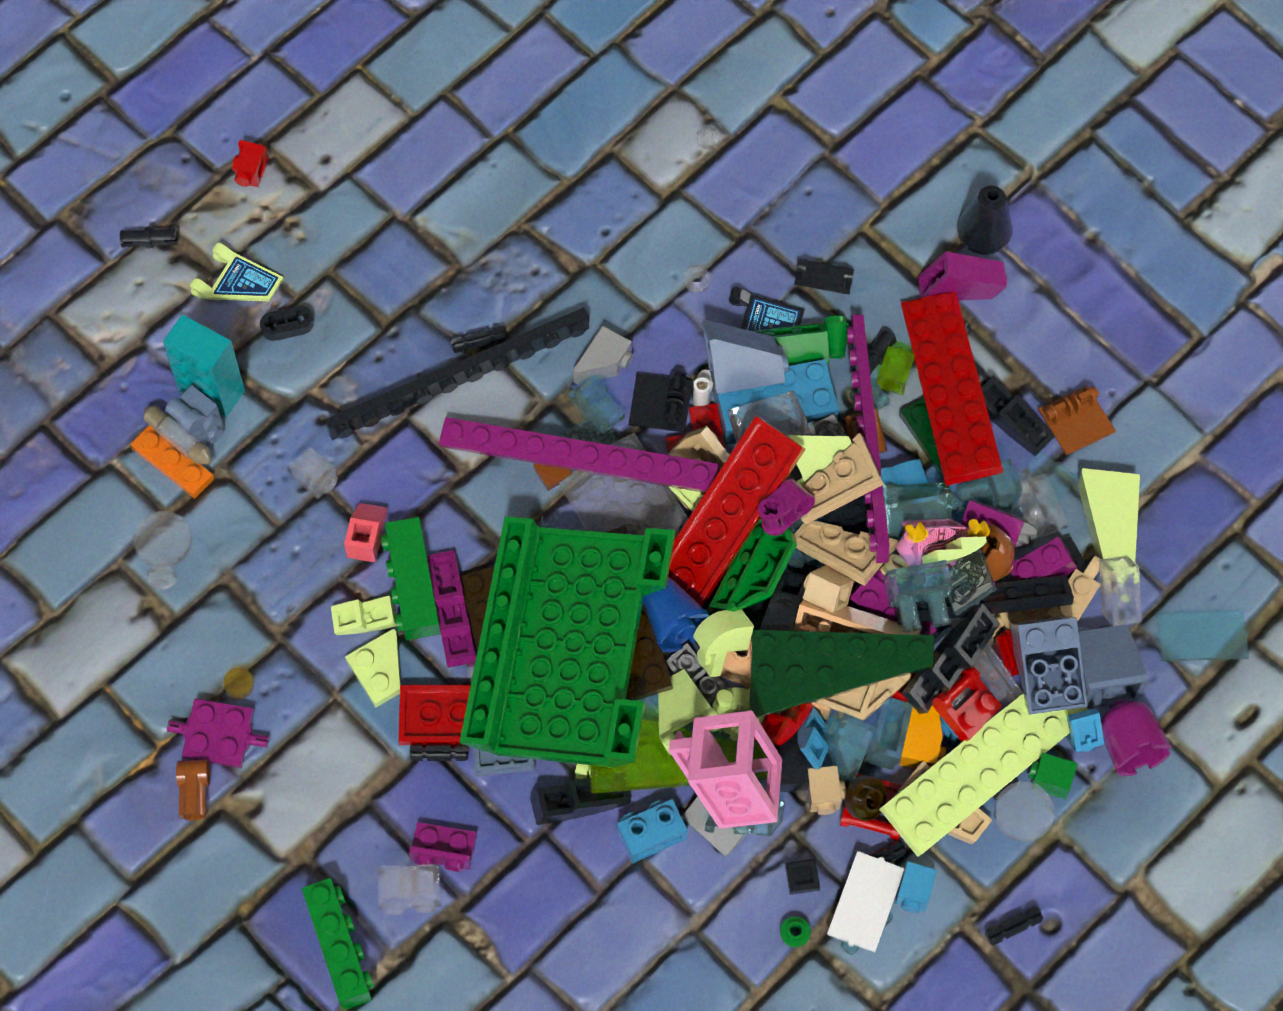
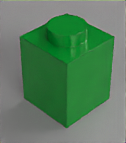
M1042 752L1039 762H1033L1028 778L1034 779L1031 789L1066 800L1071 789L1077 763Z

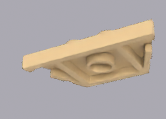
M911 674L857 688L814 703L865 721L910 680Z

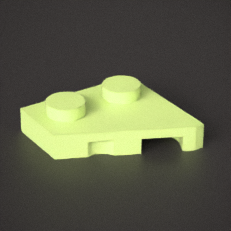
M395 629L388 631L345 656L346 662L375 708L400 694L399 657Z

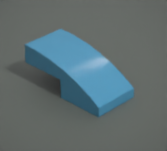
M813 707L809 716L798 730V744L800 750L816 770L821 768L829 750V746L824 740L829 727L815 707Z

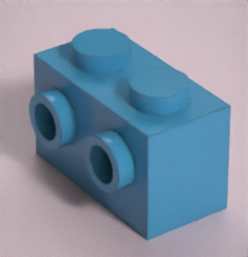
M673 799L666 802L658 800L650 804L648 810L639 814L637 812L628 813L620 819L621 822L617 823V833L632 864L687 840L688 830Z

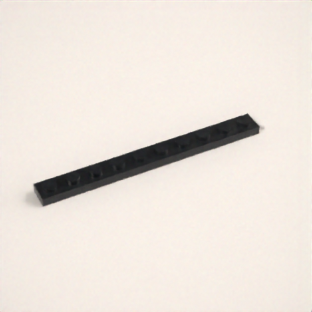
M583 307L325 419L327 432L331 440L349 437L355 430L362 427H372L385 417L390 415L397 416L403 413L406 408L415 404H425L432 397L441 393H450L461 384L468 381H478L484 374L494 370H503L510 363L519 359H528L535 352L544 348H554L567 338L579 337L589 329V315Z

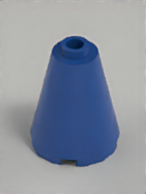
M668 576L666 589L644 596L643 603L657 645L662 651H678L683 649L681 644L685 641L690 640L691 643L696 641L693 635L701 622L709 617V614Z

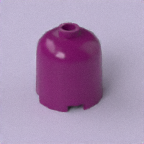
M1119 700L1111 704L1109 710L1102 717L1101 724L1104 743L1118 775H1136L1135 769L1145 765L1152 769L1170 756L1169 749L1172 747L1154 713L1147 704L1140 701L1126 702V700Z

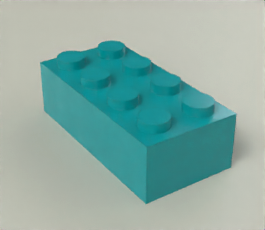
M182 314L163 340L166 356L168 357L170 368L178 387V393L181 396L193 385L214 402L218 407L219 413L227 418L245 392L232 342Z

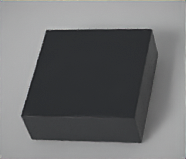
M815 859L785 863L790 895L820 891Z

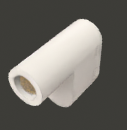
M709 370L699 372L697 379L694 381V407L710 404L714 385Z

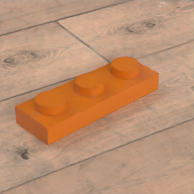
M150 425L130 444L136 453L194 499L214 480L211 472L201 464H195L187 457V453L162 433L154 430Z

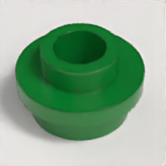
M790 917L782 923L780 937L787 946L799 948L804 946L810 939L811 929L803 918ZM798 927L801 930V934L793 936L790 933V929Z

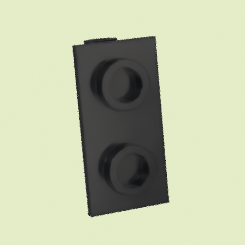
M800 259L794 285L849 295L854 269H850L847 266L845 268L808 261V259Z

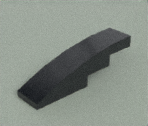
M975 362L987 411L990 414V420L1033 456L1038 455L1055 436L1018 394L1012 396L994 375L989 377Z
M983 603L978 604L935 648L933 667L916 672L901 693L919 714L928 713L933 705L932 700L941 691L950 690L964 668L973 667L1000 625Z

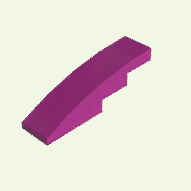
M453 550L427 555L447 668L475 663L476 655L455 552Z

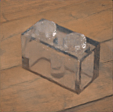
M1127 555L1099 560L1102 615L1113 626L1142 622L1139 566Z

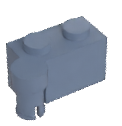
M193 385L180 396V400L177 397L173 398L165 408L166 413L177 420L180 430L196 443L202 442L207 447L210 443L214 444L223 434L224 426L217 405Z

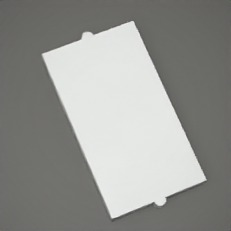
M857 851L827 935L848 942L850 947L856 945L875 953L905 869L884 861L883 857L877 859Z

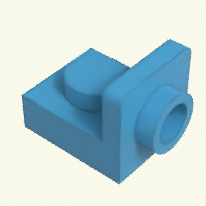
M1096 708L1067 716L1070 734L1067 735V741L1076 752H1088L1095 747L1105 745L1100 713Z

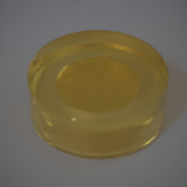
M244 668L231 669L224 677V688L232 698H246L254 689L253 677Z

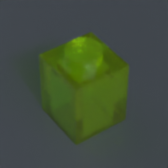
M888 346L878 375L876 388L904 395L913 368L915 354L902 347L893 348Z

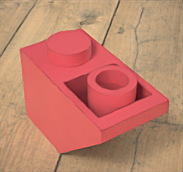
M363 503L358 504L350 518L344 542L347 558L376 563L381 534L383 533L388 512L387 507Z

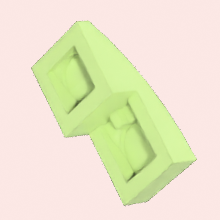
M960 537L945 544L946 550H935L922 556L923 568L942 566L965 557L987 543L986 537Z
M391 596L363 603L357 599L331 606L334 633L336 635L366 633L397 626L395 605H393Z

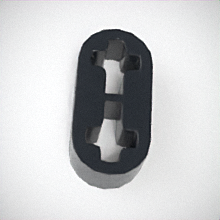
M304 306L269 312L260 320L262 335L271 341L309 333L314 326L312 312ZM299 316H303L304 324L299 325L297 321ZM271 322L276 324V330L274 331L270 329Z

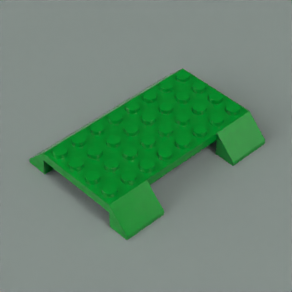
M505 516L460 743L498 756L603 767H617L635 762L645 702L626 700L644 596L666 589L676 531L646 528L645 535L643 536L538 527L531 518Z

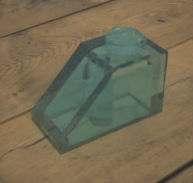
M835 712L826 722L824 740L829 746L828 752L833 766L838 767L839 779L852 782L858 774L876 727L846 713Z

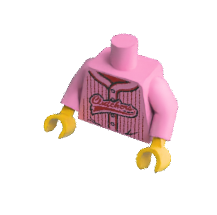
M950 518L902 521V537L896 544V549L901 558L909 564L910 569L919 573L918 586L935 588L937 573L952 572L958 560L938 567L923 568L922 556L935 550H946L945 544L960 537H987L990 534V529L986 521H982L979 524L978 520L971 519L968 522L969 527L967 528Z

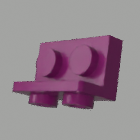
M417 822L413 844L409 849L410 859L415 861V864L423 867H432L433 864L443 865L445 869L453 872H462L463 869L470 870L477 832Z

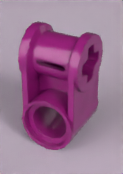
M794 479L783 482L775 492L762 500L758 506V513L762 518L761 523L764 532L772 536L784 533L787 528L812 509L815 503L814 496Z

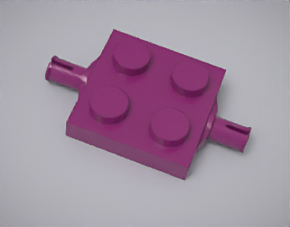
M194 699L191 715L186 723L169 720V726L167 725V732L184 734L185 743L182 758L187 760L208 759L211 764L242 769L244 756L250 745L268 748L269 745L267 743L269 742L268 735L252 734L251 724L254 710L248 707Z

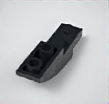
M792 562L788 571L784 570L769 602L760 630L793 631L799 605L804 600L803 596L806 589L804 588V581L810 572L818 568Z

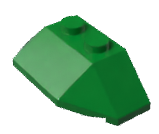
M762 518L759 520L730 564L709 606L712 610L735 612L764 602L772 596L797 546L790 527L784 533L772 536L764 532L761 523Z

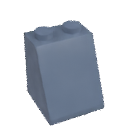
M709 320L702 321L709 373L717 394L785 383L784 373L789 372L787 356L784 355L782 345L777 346L773 336Z
M1107 623L1101 626V628L1091 630L1088 627L1078 628L1088 703L1087 708L1110 705L1119 700H1126V702L1139 700L1149 679L1128 624Z

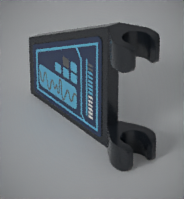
M738 287L732 288L729 297L730 304L747 306L741 329L756 331L801 325L805 309L752 295Z

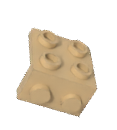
M707 426L687 433L668 453L671 456L694 460L700 458L702 461L718 463L721 468L730 456L718 441L717 436ZM680 500V502L683 504V506H684L687 510L691 511V510Z

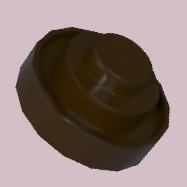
M866 775L854 779L847 788L845 795V807L848 813L853 818L863 821H870L881 814L880 808L885 805L887 799L883 783L877 778Z

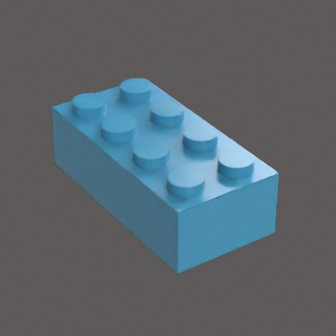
M826 359L789 366V372L784 373L785 383L717 394L714 388L713 396L715 404L717 403L725 445L738 443L755 416L762 418L784 434L803 430L831 415H834L837 420L839 408Z

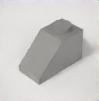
M602 326L573 370L574 383L580 385L618 376L622 368L627 369L633 360L632 341Z

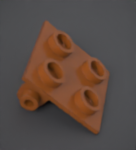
M1084 386L1038 408V411L1066 456L1116 433L1113 425L1096 400L1099 397L1096 387Z

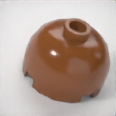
M991 523L989 524L990 534L986 537L987 543L978 550L990 582L993 583L1007 576L1012 571L1015 549L1011 538ZM973 552V553H971V554H969V555L963 557V560H965L966 558H968L969 556H971V555L974 554L975 552ZM960 559L957 561V565L960 563V567L965 563H962L963 560ZM971 563V567H972L973 569H975L976 567L979 566V565H973V564ZM961 570L960 572L964 576L968 574L967 572H963V570ZM972 572L973 576L978 577L977 573Z

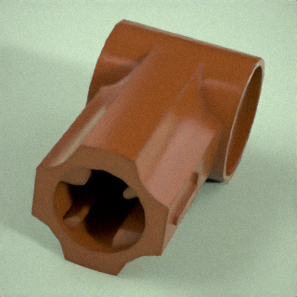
M179 760L176 764V780L179 788V817L188 821H199L206 818V787L210 784L209 760Z

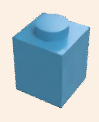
M908 861L895 904L901 905L903 910L911 913L925 912L937 870Z

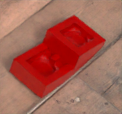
M811 703L803 704L775 713V715H765L761 726L774 745L780 746L799 730L813 709V705Z

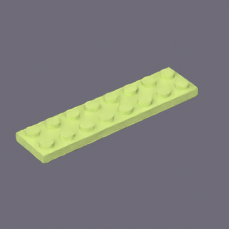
M1021 694L984 724L969 741L966 742L964 740L882 806L880 811L916 856L919 857L1027 769L1033 762L1038 760L1042 752L1046 753L1070 733L1068 715L1089 709L1081 707L1029 715L1024 694Z

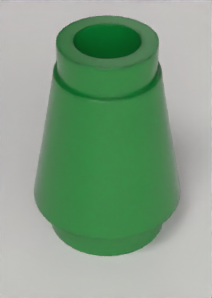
M844 316L826 317L823 321L828 332L829 358L842 359L845 357L847 345L846 328L849 327V324L846 323V317Z

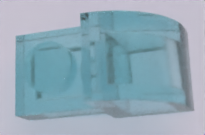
M596 377L589 378L568 393V399L584 418L588 417L601 434L625 419V413L609 396L607 387Z

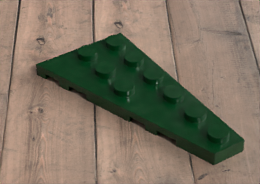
M753 630L749 711L752 710L758 719L762 716L779 713L799 705L813 703L850 692L857 688L874 685L884 680L932 668L934 660V635Z

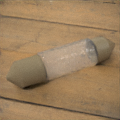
M157 405L144 408L143 420L183 456L189 458L195 464L211 463L209 448L194 434L190 435L181 428V423L174 417L169 416Z

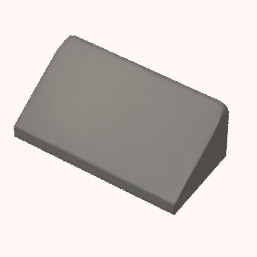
M698 796L681 817L725 857L747 836V829L743 826L720 829Z

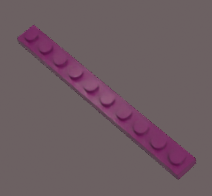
M852 315V325L846 328L847 344H852L853 349H849V365L855 366V371H851L852 388H857V393H854V410L860 411V416H856L857 434L862 433L882 478L864 315ZM882 485L864 494V503H870V510H866L867 528L872 527L873 534H869V551L875 552L876 563H888L890 546Z
M445 417L438 443L441 447L702 493H706L721 468L718 463Z

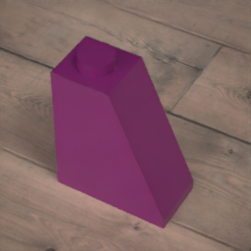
M946 251L918 276L920 298L956 291L958 301L993 299L1007 287L1004 262Z

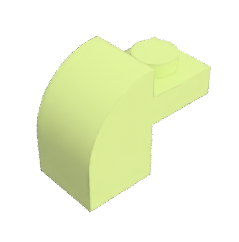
M742 609L735 612L723 610L710 615L701 622L693 635V638L700 646L697 652L698 662L710 677L721 676L727 652L748 650L754 625Z

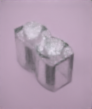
M428 864L410 867L393 866L378 868V905L380 910H386V914L398 915L404 913L405 909L414 908L420 913H430L435 911L436 907H441V871L439 865Z

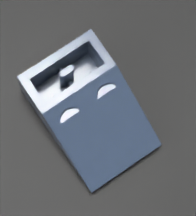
M1062 616L1010 623L1014 656L1028 714L1088 707L1077 617Z

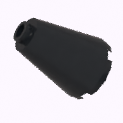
M997 186L982 188L959 217L957 225L958 238L972 252L982 255L994 254L1010 242L1013 226L1004 191Z

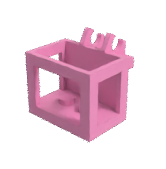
M752 710L694 718L693 732L690 738H684L681 731L676 732L675 739L669 741L668 751L720 829L777 822L782 758ZM739 726L736 762H728L710 730ZM754 736L768 758L753 759ZM768 771L766 791L754 773Z

